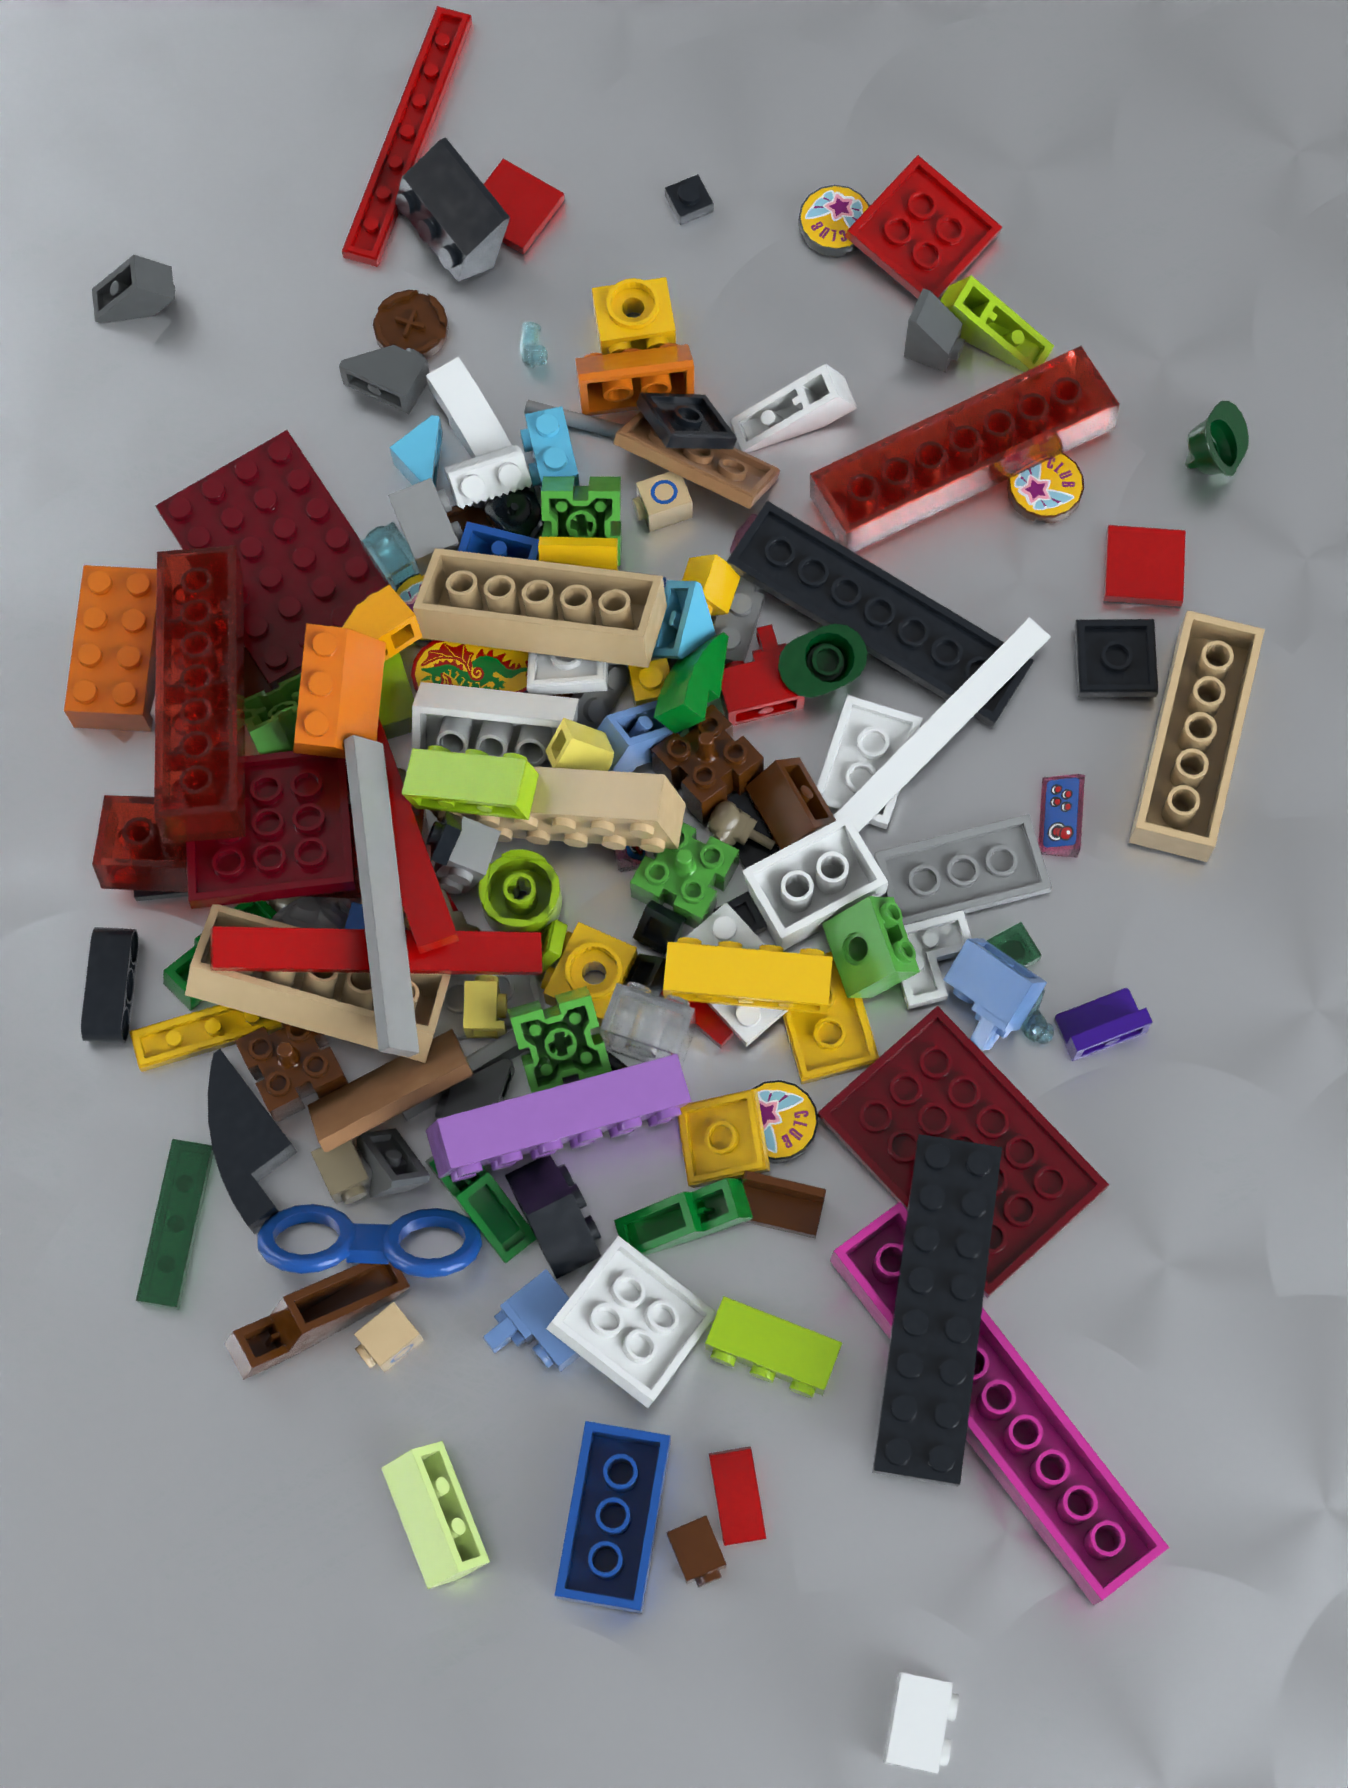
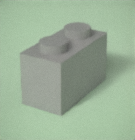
M432 478L388 495L421 576L425 575L435 548L458 551L463 535L462 529L458 521L450 523L447 512L452 511L451 504L444 489L436 490Z
M463 816L462 831L447 865L444 866L437 862L434 865V871L440 888L442 890L445 889L446 892L459 895L461 892L467 894L486 875L501 831Z

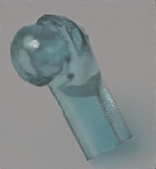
M534 322L523 323L519 345L522 361L528 368H534L536 365L543 366L548 360L546 348L543 345H539L541 326Z
M1044 989L1020 1027L1030 1041H1037L1039 1044L1048 1043L1054 1035L1053 1026L1047 1023V1020L1039 1011L1045 993Z

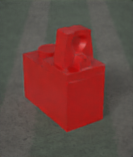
M772 624L756 629L759 649L752 651V662L733 661L724 666L720 700L725 717L733 726L804 709L805 697L798 696L790 691L781 680L778 670L779 655L787 644L778 645Z

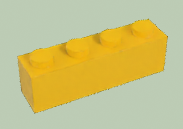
M689 937L678 938L677 942H668L663 984L664 999L827 1014L833 956H824L825 952L822 950L805 948L801 949L800 953L783 952V948L776 945H761L759 950L742 948L743 945L741 943L733 941L718 942V946L701 945V940Z

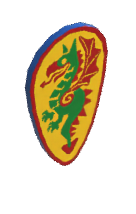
M433 640L421 648L413 660L411 678L414 690L417 693L420 682L527 693L528 652Z

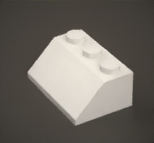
M848 815L742 870L753 901L767 924L768 932L775 944L782 947L783 951L822 931L823 922L869 896L885 897L888 886L886 877Z

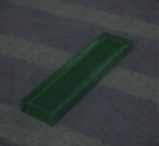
M172 1139L136 1297L138 1303L178 1310L180 1308L214 1155L212 1145Z

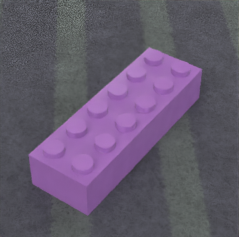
M673 1054L439 1118L425 1131L439 1178L451 1176L452 1182H457L476 1176V1173L483 1171L482 1166L489 1164L492 1171L515 1165L517 1161L523 1159L522 1155L530 1153L532 1160L555 1154L556 1150L563 1148L564 1143L569 1142L571 1149L594 1143L596 1139L603 1137L602 1133L607 1131L610 1138L633 1132L635 1128L642 1126V1122L646 1120L649 1127L672 1121V1118L682 1115L680 1108L692 1101L678 1055Z

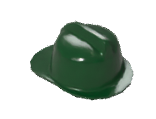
M1220 401L1213 408L1208 418L1193 428L1188 434L1189 454L1185 462L1187 469L1198 468L1201 473L1207 475L1219 473L1230 477L1234 475L1247 452L1249 442L1247 424L1241 411L1235 404L1230 401Z
M834 623L797 637L785 645L779 655L778 670L781 680L790 691L798 696L813 698L841 688L858 678L866 666L868 653L865 642L857 631L847 625Z

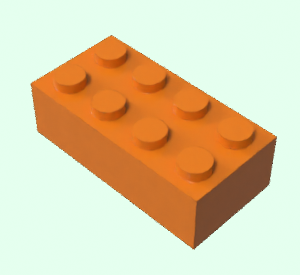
M83 566L64 712L74 728L152 732L153 718L150 712L158 684L170 589L161 569Z

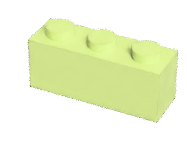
M443 1441L411 1449L381 1468L428 1589L458 1580L490 1562Z

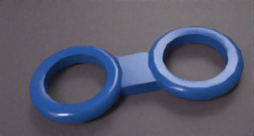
M307 1204L295 1205L278 1211L267 1219L257 1234V1246L259 1253L268 1264L287 1272L299 1274L321 1272L337 1266L346 1259V1263L389 1264L390 1262L394 1268L408 1275L433 1278L448 1276L465 1269L477 1258L482 1247L480 1230L469 1217L453 1210L441 1208L420 1209L402 1215L391 1225L353 1223L345 1213L333 1207ZM301 1223L324 1224L334 1229L339 1235L337 1241L328 1249L313 1254L289 1253L279 1248L275 1242L277 1236L285 1229ZM427 1227L448 1228L458 1233L464 1239L462 1247L454 1253L442 1258L431 1259L415 1257L405 1252L400 1244L403 1238L411 1232Z

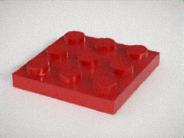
M917 155L847 230L845 237L917 299L923 288L931 291L939 299L945 293L948 286L958 279L1000 233L1002 226Z

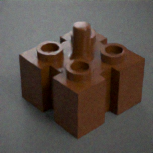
M713 704L706 709L705 721L689 727V733L681 737L678 733H672L651 748L653 772L655 774H665L676 790L680 787L682 788V798L686 803V807L702 825L709 821L712 811L720 802L727 801V795L733 791L739 796L744 792H748L745 786L764 771V757L744 736L736 741L733 739V724Z
M282 1022L283 1028L271 1034L263 1026L235 1040L242 1058L254 1079L258 1080L264 1077L263 1080L255 1084L276 1123L305 1109L306 1107L302 1101L303 1098L316 1092L320 1099L348 1084L331 1047L320 1050V1048L329 1044L324 1034Z

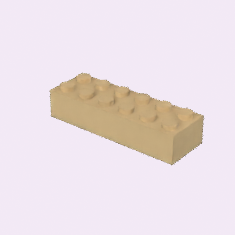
M435 548L415 600L413 611L423 639L649 668L667 609L663 576Z
M1187 610L1179 629L1129 843L1207 862L1216 846L1265 629Z
M533 766L539 776L529 820L450 812L461 818L465 816L501 831L498 842H511L512 838H521L538 845H547L550 841H563L569 846L583 848L587 847L588 843L602 844V846L612 850H624L626 846H638L648 852L661 853L664 852L665 848L678 849L686 803L665 774ZM430 810L441 823L446 811Z
M212 904L190 964L185 991L186 996L379 1050L370 973L211 971L210 929L212 926L300 928L223 905ZM410 973L419 1053L411 1057H402L426 1063L451 974Z

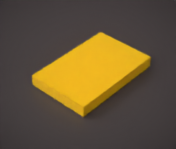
M832 952L824 953V956H833ZM833 958L827 1014L788 1010L782 1016L801 1085L868 1068L879 1058L862 998H847Z

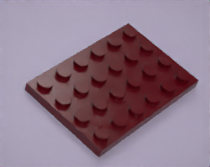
M288 430L155 505L158 513L272 690L279 686L278 683L301 673L306 623L343 627L358 604L363 602L370 594L390 585Z
M939 1006L935 1007L817 1114L821 1121L898 1203L901 1202L906 1209H908L916 1143L919 1134L1002 1147L984 1295L987 1298L1109 1186L1106 1180Z

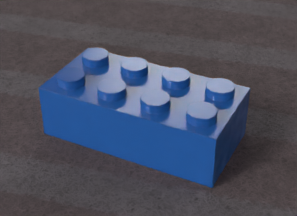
M585 1421L554 1595L557 1599L642 1614L671 1445L670 1435Z

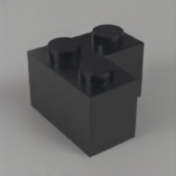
M551 1155L536 1159L505 1175L515 1199L529 1223L556 1279L601 1257L595 1243L596 1240L601 1238V1235L591 1215L583 1217L580 1209L586 1207L587 1204L577 1184H574L565 1164L557 1167Z

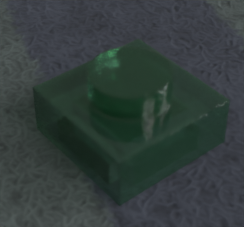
M1022 922L987 940L1026 968L1041 960L1042 955Z

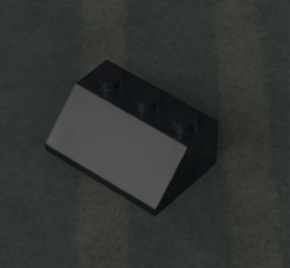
M447 138L440 139L402 176L395 203L401 214L406 216L416 228L421 239L439 257L443 267L448 269L459 282L494 268L510 217Z

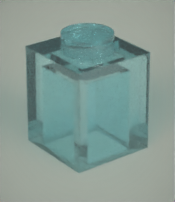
M394 522L387 526L374 528L367 534L364 540L360 541L364 551L386 584L389 583L393 589H396L407 577L420 573L409 544Z

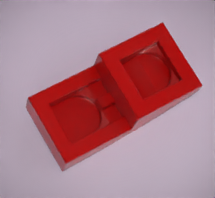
M751 1446L709 1453L724 1546L766 1539Z

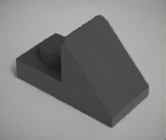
M396 1128L366 1132L358 1136L356 1148L373 1170L369 1191L370 1198L404 1193L429 1182L430 1174Z

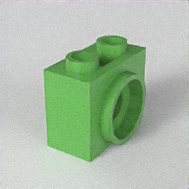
M869 896L822 923L847 998H873L920 972L915 959V949L908 939L902 922V912L896 904L894 897Z

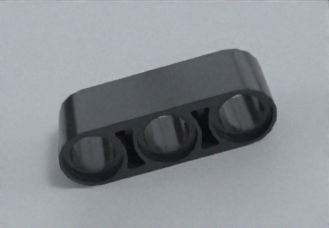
M95 927L93 929L81 1017L83 1041L126 1043L138 956V933L136 929Z

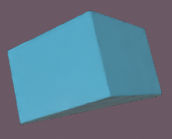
M431 415L389 447L393 464L412 485L432 478L435 488L437 487L443 436L439 416Z
M667 580L665 586L667 609L652 657L683 659L716 635L701 583L697 581Z

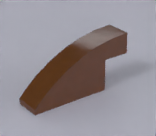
M390 1262L389 1264L360 1263L282 1297L269 1316L233 1331L224 1344L243 1380L297 1355L350 1326L406 1291L410 1285L403 1272L394 1268Z

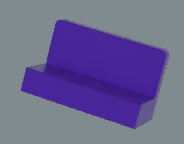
M1123 988L1059 1013L1054 1018V1022L1072 1062L1147 1033L1153 1023L1147 1008L1138 1010L1128 988Z

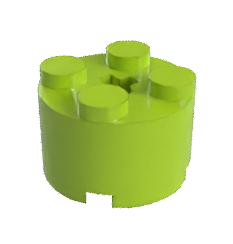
M515 849L501 854V857L489 864L486 875L479 881V897L483 913L490 928L494 931L542 932L552 921L559 918L562 909L559 877L547 860L534 851ZM520 891L527 892L523 899H515V897L519 896Z

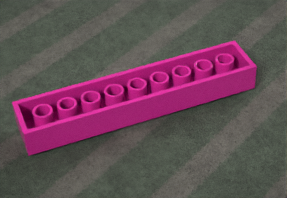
M901 1202L836 1248L830 1258L832 1265L889 1339L891 1336L907 1209ZM982 1307L966 1440L1089 1601L1095 1605L1107 1598L1170 1547Z

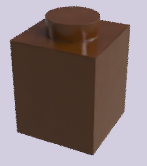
M707 1516L666 1532L687 1584L696 1581L698 1588L722 1578L719 1570L726 1568L727 1564Z

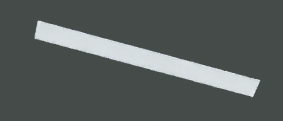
M1029 617L833 815L836 821L848 815L857 831L860 832L1051 636Z

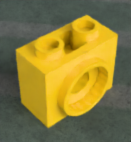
M666 277L649 280L630 278L622 280L615 285L592 288L593 309L601 354L621 353L629 348L645 350L659 348L667 343L676 344V329ZM629 313L641 314L635 318L626 316Z
M578 922L573 933L570 931L566 932L562 956L556 968L550 966L543 977L541 988L544 989L545 1003L552 1007L556 1006L555 995L587 986L593 1001L599 1028L604 1029L623 991L624 981L638 956L637 947ZM593 970H598L605 974V979L601 983L594 985L587 983L584 977Z

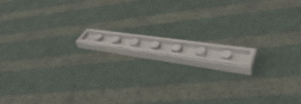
M352 735L344 739L378 1049L379 1052L411 1057L419 1053L384 746L383 743Z

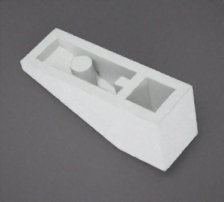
M823 364L731 418L730 422L741 450L749 453L826 427L857 409V406L844 375L827 364Z

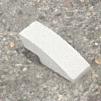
M459 356L426 375L429 391L448 417L450 427L471 458L512 446L496 415Z

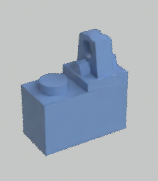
M657 700L605 716L597 730L606 733L614 751L613 762L608 771L633 772L636 767L652 762L651 748L673 733L654 718Z
M983 938L966 940L943 979L954 987L952 992L955 996L969 1004H974L971 1009L976 1012L974 1018L979 1023L970 1040L983 1051L985 1049L990 1050L999 1036L1006 1038L1011 1031L1020 1029L1047 984L1045 980Z
M547 1269L500 1305L501 1311L494 1316L499 1324L483 1336L484 1341L494 1353L511 1341L519 1347L524 1342L529 1345L535 1340L538 1344L532 1349L547 1368L554 1364L560 1372L580 1357L578 1353L546 1329L569 1299Z

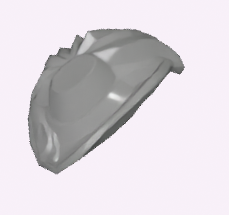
M309 896L301 897L283 907L273 916L272 920L300 928L344 929L348 914L341 911L336 902H331L324 897Z

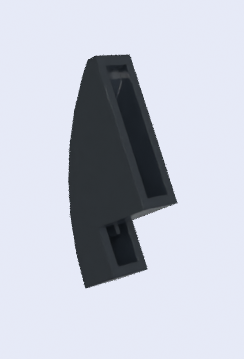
M221 1049L213 1053L207 1094L208 1124L212 1149L220 1176L234 1206L250 1230L256 1234L260 1231L264 1222L279 1211L258 1182L295 1155L297 1151Z

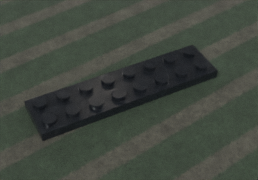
M769 501L765 503L727 560V563L738 575L819 624L826 626L835 623L847 625L854 629L864 640L867 653L946 700L1004 643ZM1030 658L974 717L993 728L1034 660Z
M919 1134L917 1137L872 1473L957 1487L960 1485L1002 1147Z

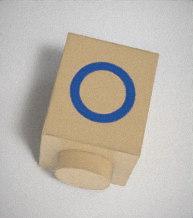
M670 471L636 482L637 497L632 499V505L638 521L645 519L649 532L693 518V501L683 477Z
M394 1302L354 1333L361 1343L355 1348L357 1353L370 1369L378 1364L384 1373L424 1341L420 1333Z

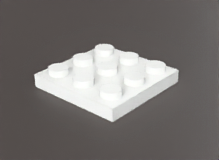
M618 1236L546 1329L649 1408L715 1318L717 1312Z

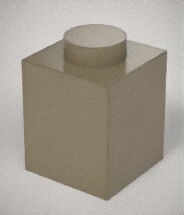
M352 1140L329 1152H324L322 1147L311 1152L325 1185L336 1204L342 1201L344 1204H351L367 1195L366 1190L370 1188L371 1180Z

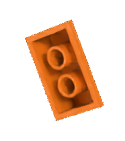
M667 343L653 349L629 348L621 353L606 355L590 353L582 358H575L581 411L585 415L592 416L639 410L636 405L639 393L694 394V362L688 344Z
M306 623L293 753L346 759L344 739L356 735L376 741L386 642L348 628Z

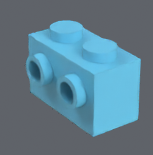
M563 407L525 414L527 429L520 430L524 452L532 451L534 463L528 464L532 486L539 485L541 490L543 476H574V486H580L579 474Z

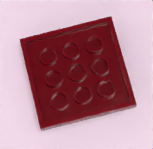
M285 751L184 763L188 901L191 909L212 907V904L231 905L356 890L349 783L345 758Z

